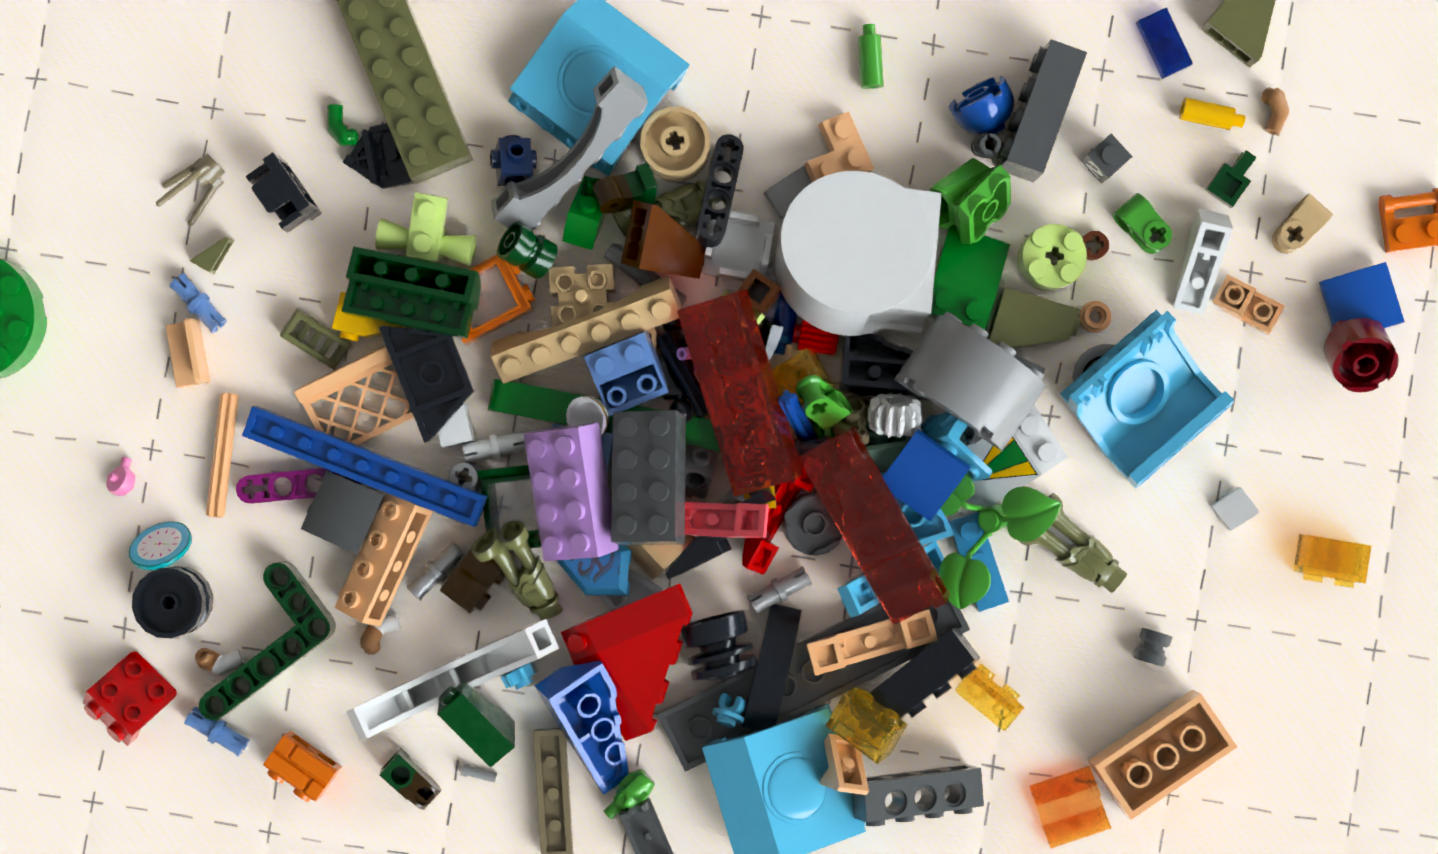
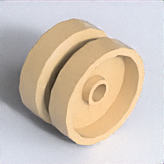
M666 107L656 111L645 122L641 132L640 148L645 163L649 164L652 173L667 182H684L696 177L705 168L710 156V134L705 122L695 112L684 107ZM678 141L681 143L680 149L673 150L670 144Z

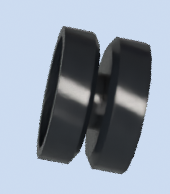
M172 566L149 572L138 582L132 595V611L136 622L145 632L157 638L172 639L198 630L207 622L213 609V593L209 582L201 573L189 567ZM171 597L175 600V603L170 602Z

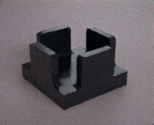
M274 152L262 159L265 162L264 164L246 175L247 180L253 184L251 187L252 191L268 213L275 212L279 219L282 220L278 225L285 232L288 233L306 220H314L322 214L289 164Z

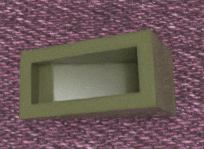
M225 237L189 261L207 272L215 274L234 240Z

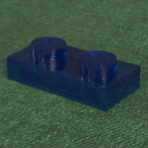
M1167 7L1136 22L1162 80L1193 65Z

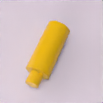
M1188 97L1183 99L1179 113V120L1230 130L1232 126L1243 128L1246 119L1245 115L1236 114V109L1233 107Z

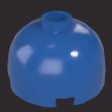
M1000 76L999 82H996L994 77L962 92L963 97L966 98L958 104L954 99L948 107L959 126L968 133L981 134L988 132L997 134L1005 128L1004 122L1012 114L1014 96L1004 76Z

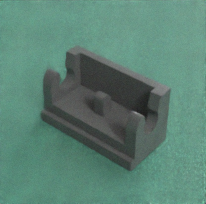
M650 798L645 799L637 806L620 811L619 817L635 854H674Z

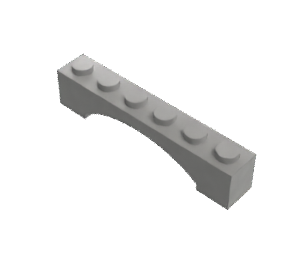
M613 66L593 89L596 99L594 112L578 141L561 159L543 172L518 183L510 180L491 201L494 219L507 228L515 222H521L530 229L535 230L541 224L546 213L551 208L559 205L563 195L570 187L577 185L581 181L584 172L602 158L606 148L613 141L621 138L630 122L643 114L648 104L644 87Z

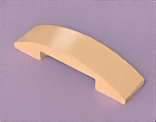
M930 609L834 634L810 642L806 646L813 672L816 676L901 649H910L931 643L938 638Z

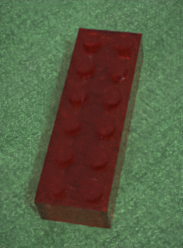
M747 289L677 310L734 497L793 481L802 476L804 473L787 418L778 402L780 395Z

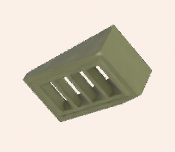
M299 308L295 309L280 332V337L335 370L351 346L349 341L340 338L337 333ZM302 320L306 324L296 337L292 333ZM313 327L317 331L307 344L303 340ZM325 334L328 338L321 349L317 351L314 347L321 336ZM336 341L339 345L329 359L325 354L332 343Z

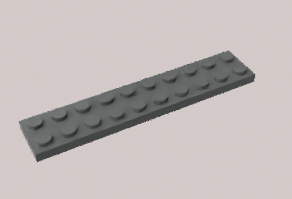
M939 576L900 592L858 616L849 617L795 644L776 724L791 720L913 659L934 643L931 642L910 649H901L815 676L806 646L810 642L871 623L930 609L938 639L952 628L958 627L962 634L969 631L970 628L961 610L956 608L944 595L940 586ZM757 664L657 713L685 772L706 762L702 747L715 739L724 737L731 739L756 732V730L743 728L742 724L736 723L734 728L716 722L717 716L713 715L712 712L714 708H720L719 698L723 693L732 697L730 707L734 705L737 696L746 701L747 707ZM746 707L745 710L740 714V716H742L743 718L745 715Z

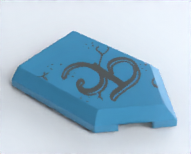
M618 544L617 551L600 557L557 560L558 564L586 596H629L630 583H628L629 564H631L632 551L627 545Z

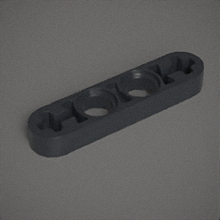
M731 134L722 135L718 138L711 158L695 229L697 241L705 247L712 248L718 246L727 229L744 151L742 141ZM726 146L730 147L732 152L729 162L723 161ZM724 171L730 176L731 181L721 183L715 178L714 173ZM718 198L724 202L725 208L715 210L709 205L708 200ZM710 219L716 220L713 236L707 234Z

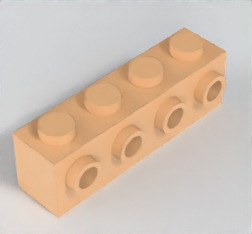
M386 493L360 553L353 562L352 570L339 593V598L334 608L361 623L381 627L433 511Z

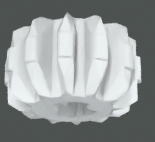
M889 392L887 395L879 394L870 400V406L868 407L869 428L876 431L878 435H887L888 438L891 436H897L898 438H901L903 435L911 436L920 428L922 423L921 402L914 399L911 395L905 396L902 393L893 394Z

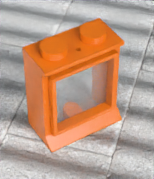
M495 255L469 269L477 271L480 275L481 295L478 311L474 310L468 338H461L464 344L469 345L534 311L531 303L536 301L528 284L522 286L516 275L521 273L518 266L514 267Z

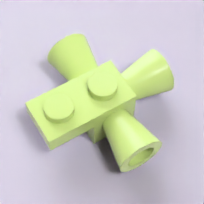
M416 192L414 194L410 228H405L381 218L377 227L375 247L376 250L406 249L405 256L429 262L443 260L445 256L471 266L476 249V235H447L448 228H444L448 198Z

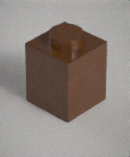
M753 268L735 295L739 300L766 316L780 296L781 288Z

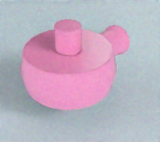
M122 457L120 466L112 470L107 476L106 487L113 495L125 496L134 488L135 474L129 469L132 459L128 457Z

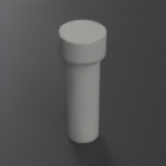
M464 763L460 776H470L495 783L497 773L470 767L469 764Z

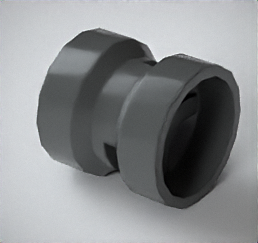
M1142 627L1139 637L1144 641V644L1140 643V646L1135 649L1133 658L1164 667L1167 657L1163 647L1167 648L1171 645L1173 636Z

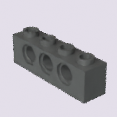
M968 764L866 777L869 788L868 794L852 793L854 818L864 821L866 826L872 827L885 825V820L895 819L896 822H912L915 820L914 816L924 815L925 818L944 817V812L953 811L954 814H969L973 812L972 808L984 806L981 767ZM949 785L950 793L949 796L945 799L944 791L945 788ZM920 789L921 798L916 803L915 794ZM891 793V804L888 807H886L885 799L887 795Z

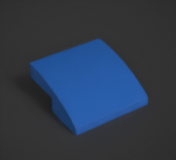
M1386 262L1319 282L1332 326L1340 320L1347 321L1355 318H1368L1379 321L1384 328L1405 322Z
M917 429L878 484L924 518L931 521L971 466Z

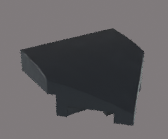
M387 123L371 126L369 130L363 129L360 140L350 155L347 154L342 162L382 189L414 184L408 175Z

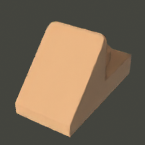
M828 734L824 740L829 768L821 778L820 784L840 792L867 795L869 788L858 738Z

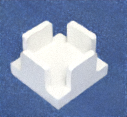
M730 211L727 229L721 243L716 247H706L702 274L744 282L754 268L766 277L775 222L761 220L760 216ZM716 220L711 221L708 234L710 236L714 234L713 229Z

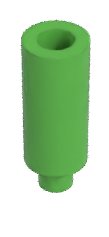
M875 24L862 25L863 35L858 37L861 88L878 89L884 87L881 35L876 34Z

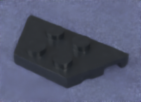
M379 327L423 441L424 443L430 442L475 392L454 338L450 335L415 328Z

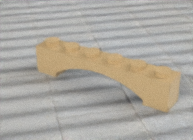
M669 275L642 285L640 289L629 296L582 318L539 331L527 333L520 331L493 341L490 357L503 384L681 318V301Z

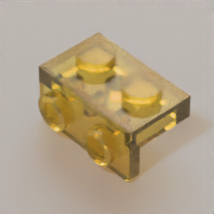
M980 664L974 672L959 683L955 692L1005 731L1024 709V706L1017 701L1021 695L1006 683L1002 688L992 681L996 675L983 664Z

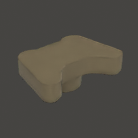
M848 396L847 400L853 412L833 426V432L859 445L868 444L869 431L865 427L868 423L870 400L874 397Z

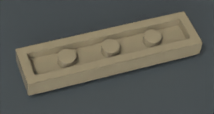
M560 728L536 729L533 731L540 851L541 854H574L567 739Z

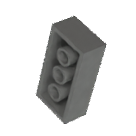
M1051 39L1045 47L1040 46L1038 52L1034 54L1028 70L1033 72V75L1028 77L1026 83L1024 82L1018 97V101L1023 103L1021 107L1018 106L1016 112H1013L1007 130L1012 132L1011 136H1007L1005 142H1002L996 160L1001 161V166L1008 174L1034 183L1044 173L1086 58V51Z
M677 410L613 412L612 543L619 545H685L686 416Z

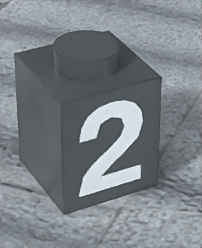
M1111 133L1088 153L1081 162L1102 184L1133 156Z

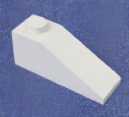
M1200 208L1197 209L1186 244L1173 300V308L1204 315L1233 231L1229 215Z

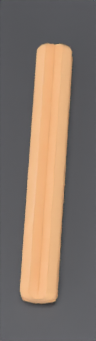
M224 392L220 394L206 515L209 517L221 518L225 515L239 400L238 395L234 393Z

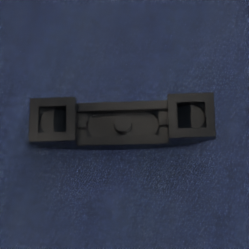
M779 604L770 606L742 724L743 728L759 731L776 725L802 610Z

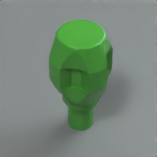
M642 769L629 773L620 782L615 793L616 795L613 797L614 801L603 810L604 813L612 820L621 810L641 804L650 796L655 785L654 781Z

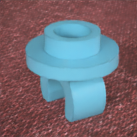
M723 693L719 698L720 708H714L712 714L717 716L716 722L734 728L736 723L742 724L744 721L740 714L745 710L746 701L737 696L734 705L730 707L732 697Z

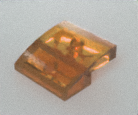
M1090 766L1029 786L1050 849L1111 829L1100 799L1101 794Z

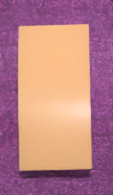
M1227 275L1212 302L1230 315L1267 335L1271 333L1285 305L1257 292L1256 288L1230 275Z

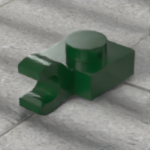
M1245 150L1244 153L1241 152L1232 167L1226 163L1222 164L1205 191L1229 208L1234 207L1251 182L1244 174L1255 161L1256 156Z

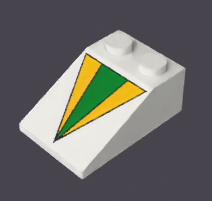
M1035 405L1031 408L1003 451H1000L984 439H981L976 444L966 445L992 470L989 478L973 482L975 486L974 496L980 505L983 504L986 508L1003 499L1013 488L1025 486L1069 458Z

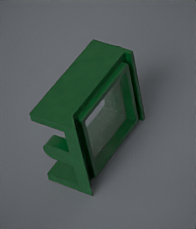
M529 465L476 471L481 483V492L488 496L483 508L486 532L496 528L500 533L501 527L505 523L521 521L528 529L529 537L527 542L530 548L541 547Z

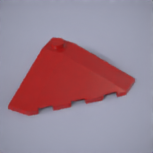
M680 583L582 621L560 632L574 665L601 661L616 687V706L621 718V724L619 725L621 735L625 741L650 733L655 728L657 720L652 716L656 704H661L664 701L670 683L665 677L669 665L676 664L683 644L678 639L682 626L690 623L693 614Z

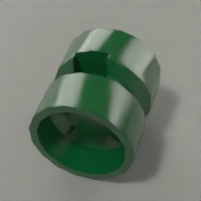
M515 222L502 235L497 247V256L514 267L519 266L522 272L532 278L540 279L552 267L558 248L554 242L544 236L534 235L533 230L521 222Z

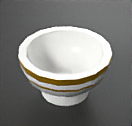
M581 396L574 399L569 404L566 412L568 426L599 422L601 437L608 429L610 422L609 413L603 402L595 397Z

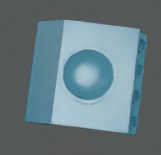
M577 0L563 13L510 87L512 94L508 102L541 126L543 130L549 132L571 149L585 131L596 105L593 92L594 87L613 66L644 87L648 100L645 111L640 117L634 118L625 128L621 138L613 141L604 151L602 158L597 163L592 164L594 168L606 176H610L615 171L629 143L670 89L674 91L680 85L690 64L605 0Z
M1156 309L1060 393L1103 455L1135 489L1140 487L1227 411L1234 402V399L1226 391L1221 393L1199 369L1174 331L1176 319L1168 310L1161 315Z
M829 703L817 706L802 716L731 739L726 737L715 739L702 747L734 854H808L866 832L865 822L854 818L852 793L836 791L820 784L821 778L829 768L824 740L828 734L838 735L837 718L834 712L831 711Z

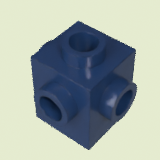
M507 135L503 138H498L495 149L490 151L491 169H496L497 186H506L510 180L518 183L532 177L533 169L537 167L536 150H531L530 138H521L518 135Z

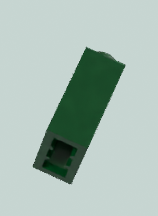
M461 682L455 688L450 686L440 695L437 715L490 768L515 748V721L465 682Z

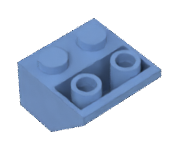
M647 330L584 356L609 416L613 415V412L624 411L669 392L659 357Z

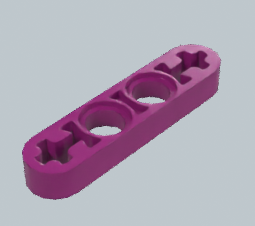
M318 468L248 475L238 481L236 493L241 501L250 504L314 498L316 493L311 492L306 485L308 477L317 474L323 479L326 471H332ZM332 472V473H334V474H336V475H339V476H341V477H344L343 475H340V474H338V473ZM281 477L288 478L292 484L291 491L284 496L278 494L275 489V483ZM265 478H269L267 488L271 496L270 498L266 497L267 491L255 492L254 498H251L250 493H245L244 488L250 485L251 480L253 485L260 486L267 485Z

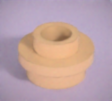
M1088 302L1080 310V324L1089 332H1101L1111 322V311L1103 302ZM1092 311H1096L1100 315L1097 323L1092 322L1089 318Z

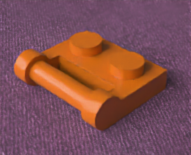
M1433 188L1432 192L1398 197L1383 195L1379 197L1378 204L1386 253L1438 246V188ZM1425 205L1433 206L1434 214L1394 218V210Z

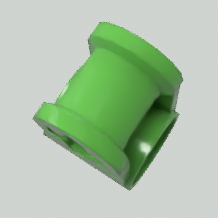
M1140 193L1134 194L1112 213L1119 227L1129 234L1146 253H1158L1171 242L1172 230L1169 225L1165 223L1150 202ZM1157 232L1161 237L1153 243L1149 238Z
M817 375L806 376L795 386L796 394L804 401L806 416L815 421L825 431L853 412L849 401L838 389H834Z

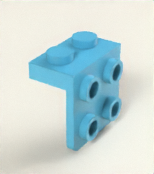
M947 411L938 415L932 414L926 418L921 425L922 432L971 466L967 474L973 482L987 479L991 476L992 470L959 440L968 425Z

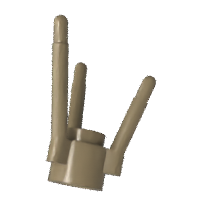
M207 153L203 158L200 157L192 165L162 184L163 188H168L182 180L158 199L156 206H162L196 179L204 187L210 183L211 186L188 221V225L193 226L215 191L224 183L220 177L225 171Z

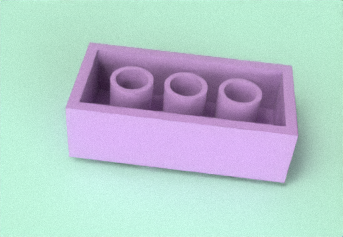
M599 422L545 428L525 433L524 440L544 561L595 558L617 551L618 544L611 542L612 505Z

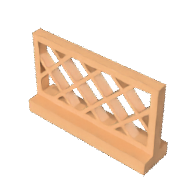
M386 345L294 391L299 403L302 402L315 429L328 434L332 426L350 431L347 441L356 445L414 418L412 411L408 412L410 405L407 398L390 393L395 377H398L395 368L394 371L386 368L393 364ZM381 371L392 375L387 392L369 386L374 373ZM367 377V380H366V383H365V384H362V383L357 382V381H359V380H361V379ZM353 385L363 389L358 405L340 400L345 387ZM367 390L385 396L380 413L362 407ZM339 391L337 399L329 396ZM388 398L407 403L402 416L394 418L383 414ZM320 399L335 403L330 419L317 416L312 403ZM339 405L356 410L352 426L334 421ZM360 411L378 417L373 430L366 432L355 428ZM381 419L389 421L380 426ZM321 422L328 424L326 431ZM353 432L361 435L351 440Z

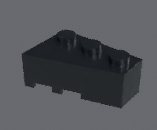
M876 334L843 335L839 381L840 392L873 396L879 394L887 395L889 392L893 394L902 393L905 396L911 395L917 400L930 401L923 395L920 398L894 380L913 350L888 342Z

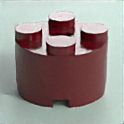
M1368 318L1340 320L1332 326V331L1329 333L1324 344V355L1333 376L1348 391L1359 393L1373 391L1379 388L1378 384L1386 378L1389 381L1398 368L1399 358L1385 328L1376 320Z

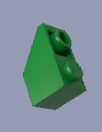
M584 175L567 214L562 238L563 242L593 250L606 215L600 211L592 191L593 184L600 179Z

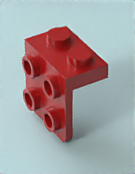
M133 651L86 691L82 703L85 705L84 710L92 719H100L108 727L106 729L108 734L116 742L120 743L122 741L126 746H129L138 737L140 730L175 699L177 691L138 652Z

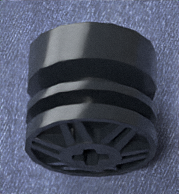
M744 610L714 615L682 626L680 634L684 647H699L700 653L687 659L688 664L696 665L703 663L704 665L691 671L692 680H719L740 674L743 670L757 664L756 655H740V653L751 650L753 644L751 642L737 643L736 637L749 631Z

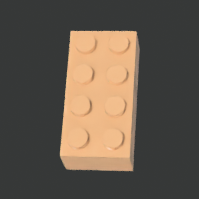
M1190 690L1089 759L1088 762L1123 814L1132 820L1236 749L1237 745L1203 695L1195 690Z

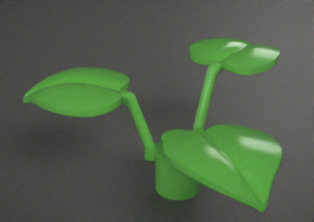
M966 473L940 509L945 516L955 514L960 509V506L964 509L978 511V523L984 530V534L967 552L966 557L955 552L948 554L943 559L939 568V582L946 598L958 609H964L981 600L990 588L991 575L987 566L982 561L972 559L973 554L988 537L992 536V533L1006 526L1009 535L1015 540L1028 542L1037 539L1054 523L1060 511L1061 502L1046 496L1036 489L1022 486L1010 490L1005 495L1002 504H994L987 508L983 504H969L966 500L973 496L975 486L971 477Z

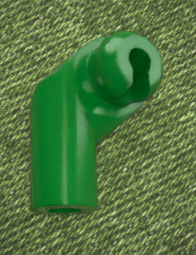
M327 105V130L329 135L340 146L356 145L358 142V132L353 128L348 129L343 124V105Z

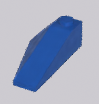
M601 661L559 668L534 686L601 793L605 795L619 785L629 774L625 744L622 742L619 725L621 724V718L616 706V687Z

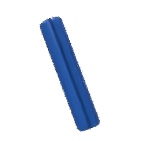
M789 390L783 391V396L778 397V402L797 438H802L804 441L815 439L817 434L809 418L806 416L796 393H790Z

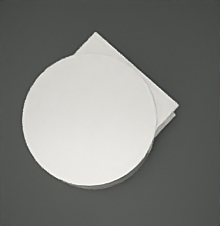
M865 171L837 172L826 175L809 184L795 197L786 212L775 253L777 283L787 303L806 322L833 334L859 336L881 330L921 334L922 326L927 315L931 314L942 193L903 188L893 180Z

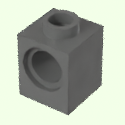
M687 444L685 457L686 495L702 499L706 498L714 475L717 451Z

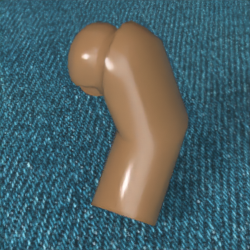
M1268 87L1263 91L1261 99L1264 104L1270 105L1272 113L1264 130L1272 135L1279 136L1288 117L1289 106L1284 91L1279 88L1273 89Z

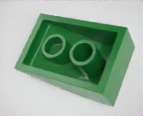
M955 225L949 227L935 267L931 314L927 316L936 319L938 315H944L946 312H949L960 319L965 326L970 328L972 324H976L985 330L996 298L1010 244L985 235L981 240L971 245L961 244Z

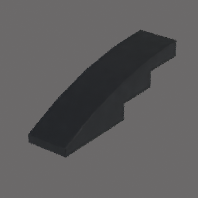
M768 488L741 503L768 504L776 499L771 488ZM698 536L667 571V579L679 576L732 550L727 540L728 537Z

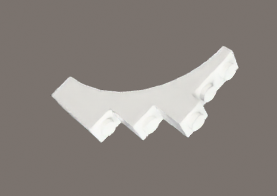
M544 619L497 639L425 674L410 679L346 711L360 742L437 705L440 695L450 686L455 688L461 682H465L473 688L533 662L559 649L547 620Z

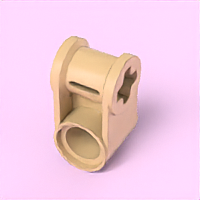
M1308 193L1274 231L1272 244L1280 253L1288 254L1294 252L1296 249L1304 246L1331 219L1333 213L1313 195ZM1289 232L1294 235L1291 239L1292 242L1287 240Z

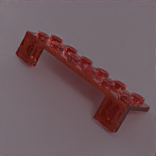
M855 427L847 429L802 454L799 457L802 467L892 624H897L932 605L936 609L946 604L950 596L949 591Z

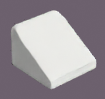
M1235 487L1211 506L1230 531H1233L1260 513V510L1241 487Z

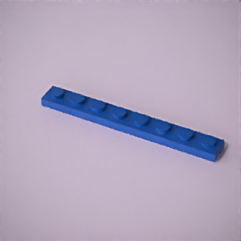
M259 406L251 407L242 434L243 437L472 527L478 525L488 497L477 491Z

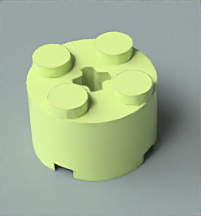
M1049 224L1035 230L1021 244L1017 255V265L1021 275L1032 287L1042 291H1055L1077 280L1083 272L1087 260L1086 247L1082 236L1073 229L1060 224ZM1053 251L1055 257H1058V261L1053 263V265H1051L1049 258H1045V255Z

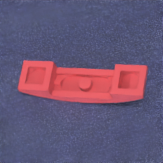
M685 502V535L766 538L769 505Z

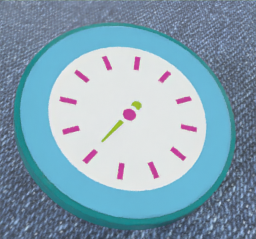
M168 521L153 525L141 532L133 540L129 548V558L135 567L142 570H157L167 567L186 554L192 543V534L189 528L180 522Z

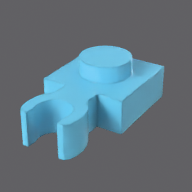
M530 662L503 674L501 679L506 688L515 686L516 690L534 682L531 676L535 675L538 670L534 662Z

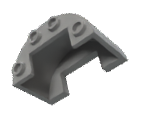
M946 312L944 315H938L894 380L920 398L923 395L974 429L976 435L1000 451H1003L1045 390L1046 385L1042 381L1044 375L1030 365L1026 367L1014 357L1017 352L1007 344L1000 341L996 345L987 339L989 334L978 325L972 324L969 328L949 312Z

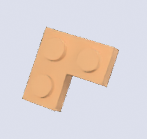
M849 111L822 121L818 125L830 153L809 160L804 164L811 182L837 172H871L874 169Z

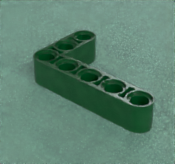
M283 561L269 565L264 571L263 581L295 626L200 698L199 711L206 719L217 720L231 713L334 634L336 629L334 617L292 563ZM279 567L283 568L287 573V581L284 585L278 584L274 578V573ZM297 593L303 594L306 598L307 604L303 610L297 609L293 604V598ZM316 618L321 619L326 625L323 635H317L312 629V623ZM290 638H294L299 642L300 651L298 654H292L288 651L287 642ZM264 657H268L274 662L275 668L272 674L266 673L262 669L261 663ZM240 676L244 677L249 683L246 693L239 691L236 686L237 678ZM213 696H217L222 700L223 709L221 712L215 711L212 708L211 699Z

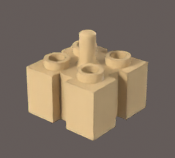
M613 264L587 265V273L577 274L574 266L550 268V294L553 297L558 296L559 306H551L552 327L582 318L615 303L609 302L608 293H616Z

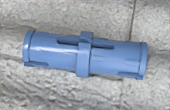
M185 273L179 275V282L175 278L169 287L187 304V310L190 314L195 313L212 334L217 332V326L222 328L226 324L227 319L209 302L210 297L206 293H201Z
M195 706L191 712L193 713L188 714L184 722L185 725L208 737L207 741L211 744L216 742L236 754L237 757L242 754V749L245 750L250 741L249 738L226 726V721L222 719L219 721L206 719L201 715L198 707Z

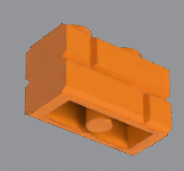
M291 730L282 736L263 764V766L269 769L267 772L268 776L279 783L286 781L295 788L293 793L306 802H309L310 799L314 802L320 799L342 768L338 763Z

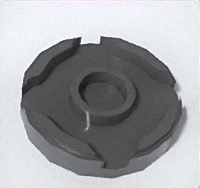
M809 492L799 495L790 502L783 515L782 527L785 538L794 549L803 554L819 556L829 553L839 545L846 528V519L843 509L836 500L824 493Z

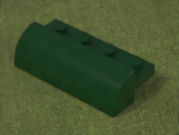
M353 246L346 273L349 283L341 311L348 315L467 339L474 310L478 311L481 279L477 271Z

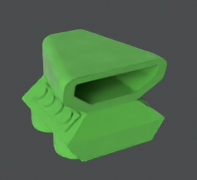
M971 158L929 189L931 192L942 193L939 228L947 229L955 224L961 244L971 245L982 239L988 227L993 222H998L1005 215L1011 204V176L1001 164L990 168L977 159Z

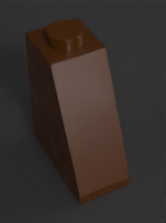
M634 200L621 264L643 270L700 279L704 266L706 247L701 245L697 239L657 205Z

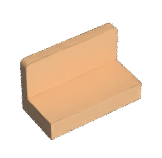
M187 318L181 323L165 325L176 388L210 383L200 321Z

